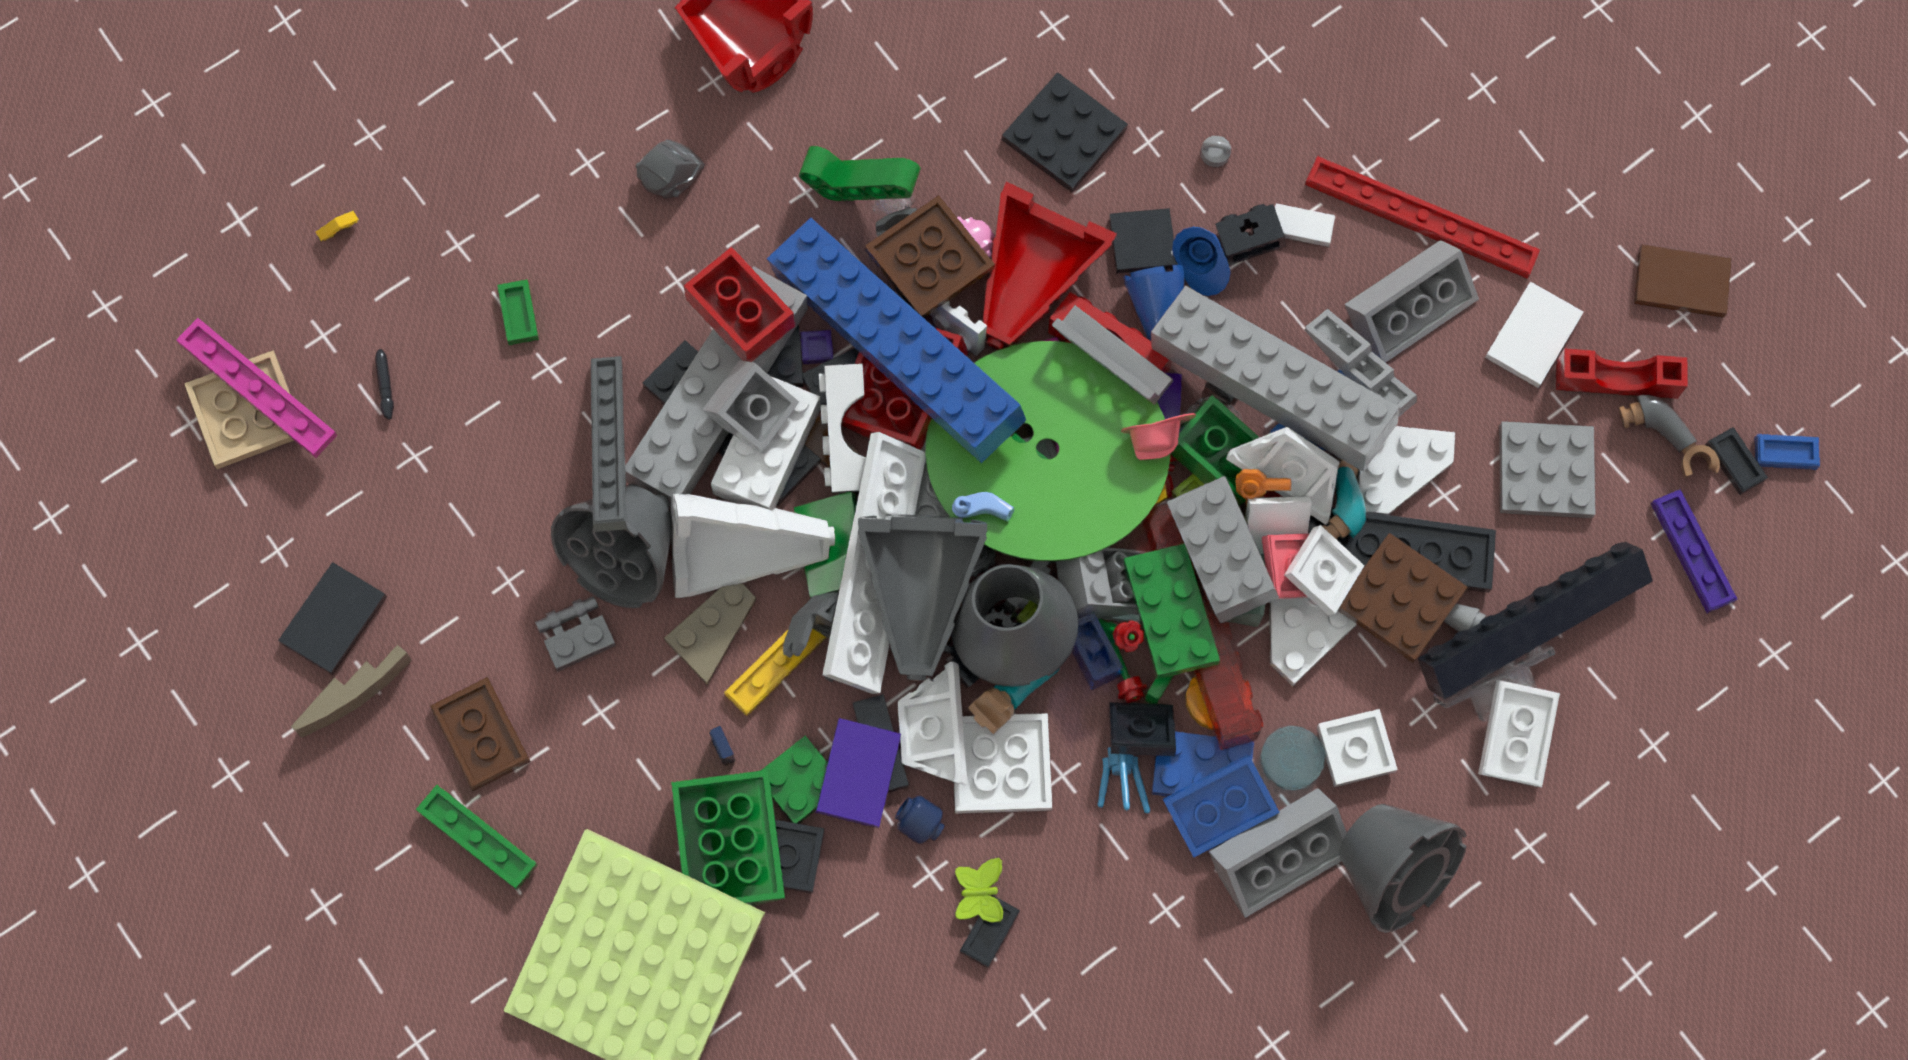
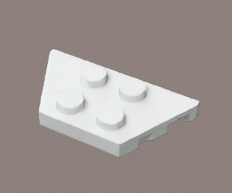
M1288 427L1235 447L1228 452L1226 459L1242 470L1259 469L1267 478H1291V491L1275 492L1283 497H1310L1312 501L1310 515L1325 525L1328 523L1339 467L1338 460Z
M949 662L944 666L945 670L935 678L926 679L918 686L916 691L909 692L898 701L902 764L961 785H968L959 666L955 662Z

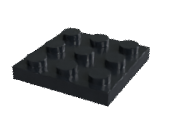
M1057 72L1002 134L1001 140L1072 193L1127 130L1128 124Z

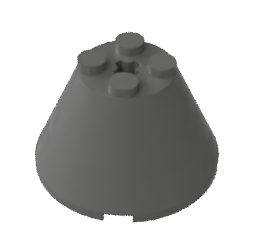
M630 483L626 486L627 529L594 532L593 499L566 507L556 516L551 526V541L555 553L563 567L568 563L579 576L576 581L596 597L620 607L640 608L643 603L653 602L662 590L672 532V518L669 511L670 503L663 495H655L636 484Z

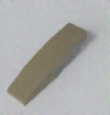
M397 645L376 669L366 661L345 685L334 678L291 727L302 738L336 722L357 709L387 686L412 661L408 653Z

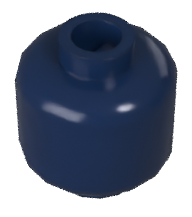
M916 796L913 799L908 797L895 815V819L898 820L897 829L918 844H923L929 839L935 841L945 826L941 823L943 817L942 810L922 796Z

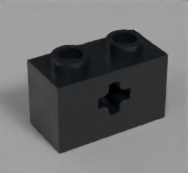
M1260 204L1252 207L1247 213L1238 216L1237 214H1230L1223 217L1220 222L1215 223L1217 235L1229 266L1286 247L1285 235L1274 204L1268 206ZM1251 229L1254 234L1249 236L1245 230Z

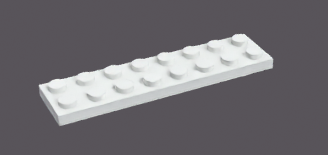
M880 432L871 433L823 670V676L871 694L880 693L889 641L882 623L884 616L871 582L872 576L858 535V518L876 515L877 519H884L886 514L915 515L926 459L925 452Z

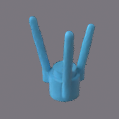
M1109 747L1107 749L1108 757L1102 759L1103 773L1098 807L1104 806L1110 770H1112L1113 775L1120 776L1123 808L1126 811L1130 809L1127 775L1131 774L1132 769L1144 812L1150 813L1147 795L1138 767V757H1134L1131 754H1111Z

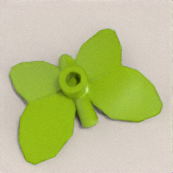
M1000 858L988 860L978 870L970 867H958L955 869V875L959 884L965 888L961 892L965 898L959 903L955 912L957 919H971L979 915L983 920L991 923L1001 922L1003 919V908L998 899L989 896L998 893L997 887L991 886L998 881L1002 872V860Z

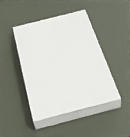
M1530 282L1485 358L1539 388L1582 316L1583 311Z
M1496 680L1478 774L1542 787L1560 693Z

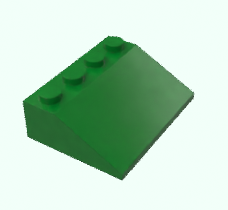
M769 770L671 782L682 874L751 906L785 899Z

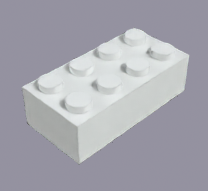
M774 377L772 378L796 398L799 403L763 452L758 451L733 435L711 482L713 494L736 504L754 505L771 511L776 507L821 410L820 396Z

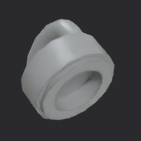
M1221 136L1208 137L1201 147L1202 160L1212 167H1220L1228 162L1231 154L1229 141Z

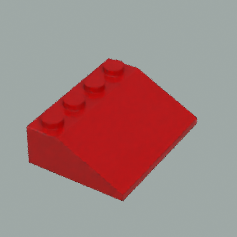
M935 328L965 356L968 355L969 351L961 335ZM859 352L855 364L863 365L864 398L856 401L848 408L844 414L842 426L869 439L871 433L880 432L922 450L932 418Z

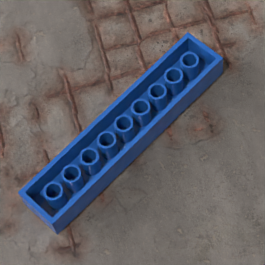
M812 218L805 222L767 258L775 276L783 283L807 295V305L980 463L986 460L1026 421L1021 405Z

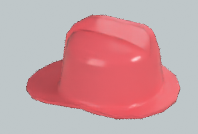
M1183 414L1152 424L1123 428L1121 432L1130 434L1137 459H1159L1168 456L1174 451L1178 445L1180 424L1195 418L1196 414Z

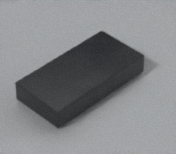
M1734 427L1712 438L1705 444L1715 451L1719 458L1721 469L1739 495L1761 484L1768 478Z
M994 895L991 896L998 899L1003 908V919L1001 922L991 923L979 916L960 949L961 954L986 968L990 966L1020 912L1019 909Z

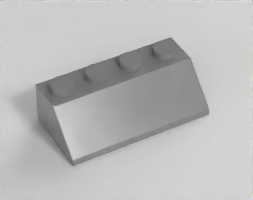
M1440 240L1344 305L1355 331L1371 344L1372 352L1386 363L1479 300L1462 251Z
M1315 789L1279 810L1280 813L1209 851L1219 878L1245 918L1341 862L1339 850L1346 835V830L1337 805L1320 789Z

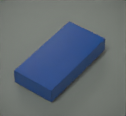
M1757 434L1754 437L1755 459L1761 467L1817 470L1820 467L1819 437Z

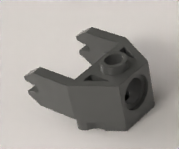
M839 592L814 595L792 617L783 643L784 655L789 658L793 654L800 656L807 645L812 629L830 639ZM825 677V679L828 680V681H830V682H833V680H834V679Z

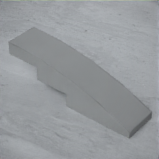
M1329 309L1325 310L1305 327L1307 334L1347 378L1399 406V416L1417 402V395L1394 377V369L1372 352L1371 344Z

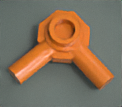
M1243 469L1236 475V492L1246 499V508L1248 499L1261 498L1267 491H1291L1292 488L1291 478H1267L1259 469Z

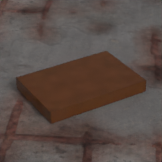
M1642 244L1638 255L1634 304L1724 318L1727 315L1732 258Z
M488 677L430 705L472 791L531 762Z

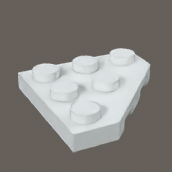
M1396 426L1363 472L1358 469V484L1363 495L1366 512L1390 515L1397 507L1414 496L1437 475L1449 468L1454 462L1455 432Z
M1310 598L1275 599L1270 602L1269 609L1270 665L1293 687L1357 624L1339 611L1328 616Z

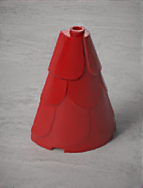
M1006 181L1000 194L996 237L993 239L992 261L995 264V268L991 271L986 283L983 323L987 325V340L985 343L997 350L1014 345L1049 313V307L1077 283L1078 278L1111 247L1117 233L1091 221L1088 222L1087 226H1083L1035 203L1034 194Z

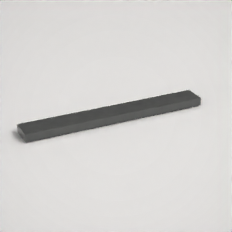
M622 356L591 359L594 532L627 529Z

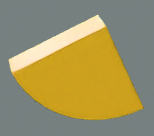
M354 211L348 212L328 222L317 230L316 234L321 241L328 240L334 237L340 230L348 229L356 224L359 219Z

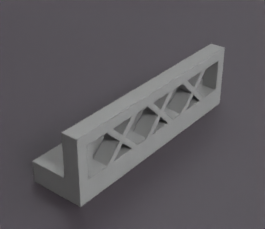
M1076 305L1063 321L1057 318L1052 324L1060 334L1153 405L1156 404L1173 382L1172 378Z

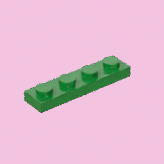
M438 785L431 790L416 808L419 814L515 890L521 887L538 866L534 860Z

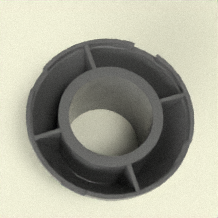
M1000 565L986 571L969 584L953 620L955 626L951 637L960 660L973 674L996 685L1024 686L1045 675L1050 676L1064 664L1077 640L1078 615L1074 601L1067 589L1050 574L1027 566ZM1007 598H1025L1038 606L1036 612L1028 621L1016 627H997L984 620L988 611L996 603Z
M1379 804L1370 808L1351 826L1341 843L1339 856L1371 924L1377 930L1387 933L1408 925L1415 920L1412 914L1423 904L1429 908L1441 895L1456 874L1466 852L1467 846L1462 843V838H1465L1467 835L1457 824L1386 804Z

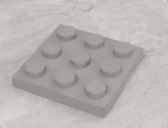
M1502 421L1499 425L1500 513L1593 518L1595 516L1594 427Z

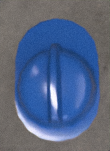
M1193 226L1180 231L1173 241L1172 251L1178 265H1182L1184 268L1186 282L1191 289L1201 295H1217L1226 288L1230 279L1229 264L1223 253L1220 240L1212 232L1200 227Z

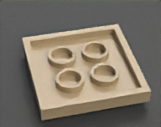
M274 350L248 359L291 394ZM214 373L184 383L216 469L294 441Z

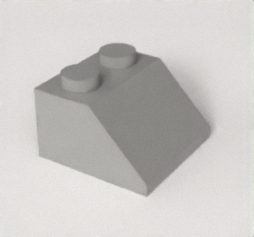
M739 360L703 408V411L723 429L758 451L763 452L799 401L756 363Z

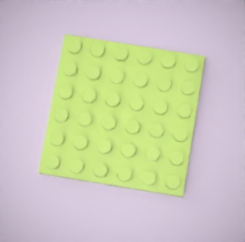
M587 829L581 837L504 1011L605 1060H699L765 912Z

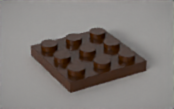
M939 195L865 245V252L905 302L923 318L995 268L994 262Z
M1389 533L1362 569L1337 611L1414 663L1468 587Z

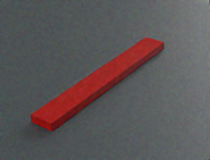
M1317 156L1305 183L1308 187L1436 241L1441 240L1460 249L1462 252L1526 279L1530 276L1541 250Z

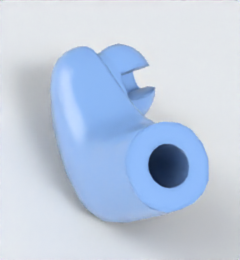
M980 492L957 497L952 505V511L959 518L991 514L1008 522L1014 513V507L993 493Z

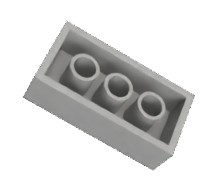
M1225 476L1167 501L1210 604L1220 623L1279 598Z

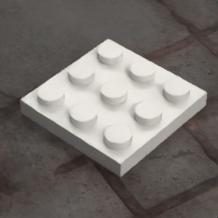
M1048 713L1014 714L994 734L986 726L982 728L973 719L974 716H962L968 785L954 782L955 814L1052 810Z

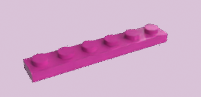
M199 318L176 339L181 347L313 457L317 458L337 437L333 429Z

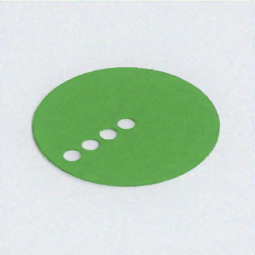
M1037 341L1012 345L1011 347L997 350L974 363L1021 405L1026 417L1024 423L1031 426L1034 432L1030 441L1018 443L1010 436L986 460L980 463L933 419L928 426L925 450L927 471L935 495L943 509L950 517H957L952 511V505L957 497L980 492H990L1014 507V513L1008 522L991 514H980L963 518V522L971 523V520L986 522L987 539L984 545L1003 554L1034 561L1070 560L1099 552L1117 543L1131 533L1147 517L1158 501L1168 475L1170 454L1159 459L1139 460L1135 455L1130 434L1121 432L1126 427L1152 424L1165 420L1158 402L1153 405L1073 343ZM1045 439L1055 441L1059 446L1058 455L1052 459L1041 458L1036 452V446L1040 441Z

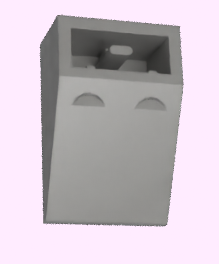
M1105 548L1084 557L1055 561L1059 582L1071 595L1078 619L1095 620L1138 614L1123 562L1126 557L1151 551Z

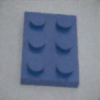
M1175 732V756H1155L1151 794L1169 796L1247 754L1253 759L1254 741Z
M1249 754L1163 799L1193 857L1280 813Z

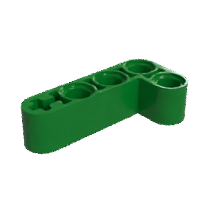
M810 146L799 172V178L818 194L833 201L906 199L912 196L921 167L916 162L906 158L841 161L825 148Z

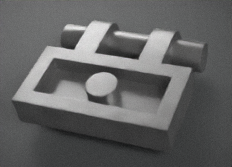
M594 596L584 601L581 598L573 601L572 606L559 612L553 610L546 613L547 617L535 622L540 633L552 628L555 636L544 640V643L557 672L616 646L603 616H598L592 620L588 616V612L599 608ZM578 617L581 624L564 632L561 624Z

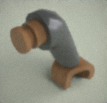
M1640 395L1637 396L1636 403L1629 404V408L1619 407V414L1624 428H1629L1630 423H1634L1635 426L1643 424L1646 429L1653 428L1663 435L1678 452H1683L1681 470L1684 478L1693 475L1690 460L1694 456L1703 457L1708 464V470L1715 474L1718 473L1720 461L1715 451L1705 445H1696V438L1668 403L1656 396Z

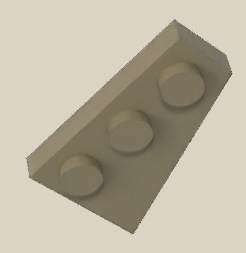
M743 583L723 586L664 638L665 642L707 686L719 663L727 653V649L735 635L739 632L754 606L756 597Z

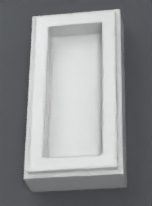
M1276 203L1275 210L1285 238L1329 247L1335 215Z

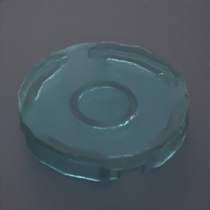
M1286 726L1277 729L1268 736L1261 749L1260 763L1264 774L1282 789L1299 790L1308 787L1319 777L1324 767L1325 753L1321 742L1312 732L1303 727Z

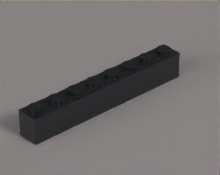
M1626 541L1617 543L1602 555L1588 559L1579 568L1561 574L1556 581L1547 586L1536 588L1531 595L1524 599L1508 604L1506 609L1499 613L1483 618L1476 626L1458 632L1454 638L1444 644L1433 646L1426 654L1417 658L1428 689L1441 698L1447 699L1653 582L1643 549Z

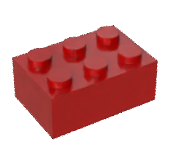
M732 247L683 285L686 300L743 361H754L795 327L794 312Z

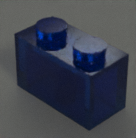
M1093 612L1078 619L1077 640L1072 653L1091 690H1094L1119 678L1123 666L1095 613Z

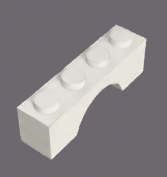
M863 365L825 366V373L819 374L820 393L826 392L827 405H821L822 424H828L829 435L823 436V454L830 455V467L824 468L825 486H831L832 493L859 492L866 457L858 455L847 446L842 437L841 425L848 408L856 401L864 398Z

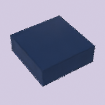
M721 726L710 730L711 741L722 764L726 766L734 762V753Z

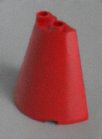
M681 0L675 6V10L724 80L739 92L749 90L754 93L764 90L786 74L801 54L803 47L800 46L804 34H810L813 21V6L809 0Z

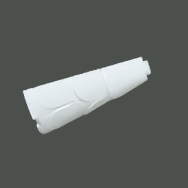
M672 494L671 497L672 571L675 598L691 597L719 589L723 586L737 585L773 573L777 575L823 561L829 557V547L835 545L834 527H828L826 520L777 508L771 511L754 505L736 504L691 494Z

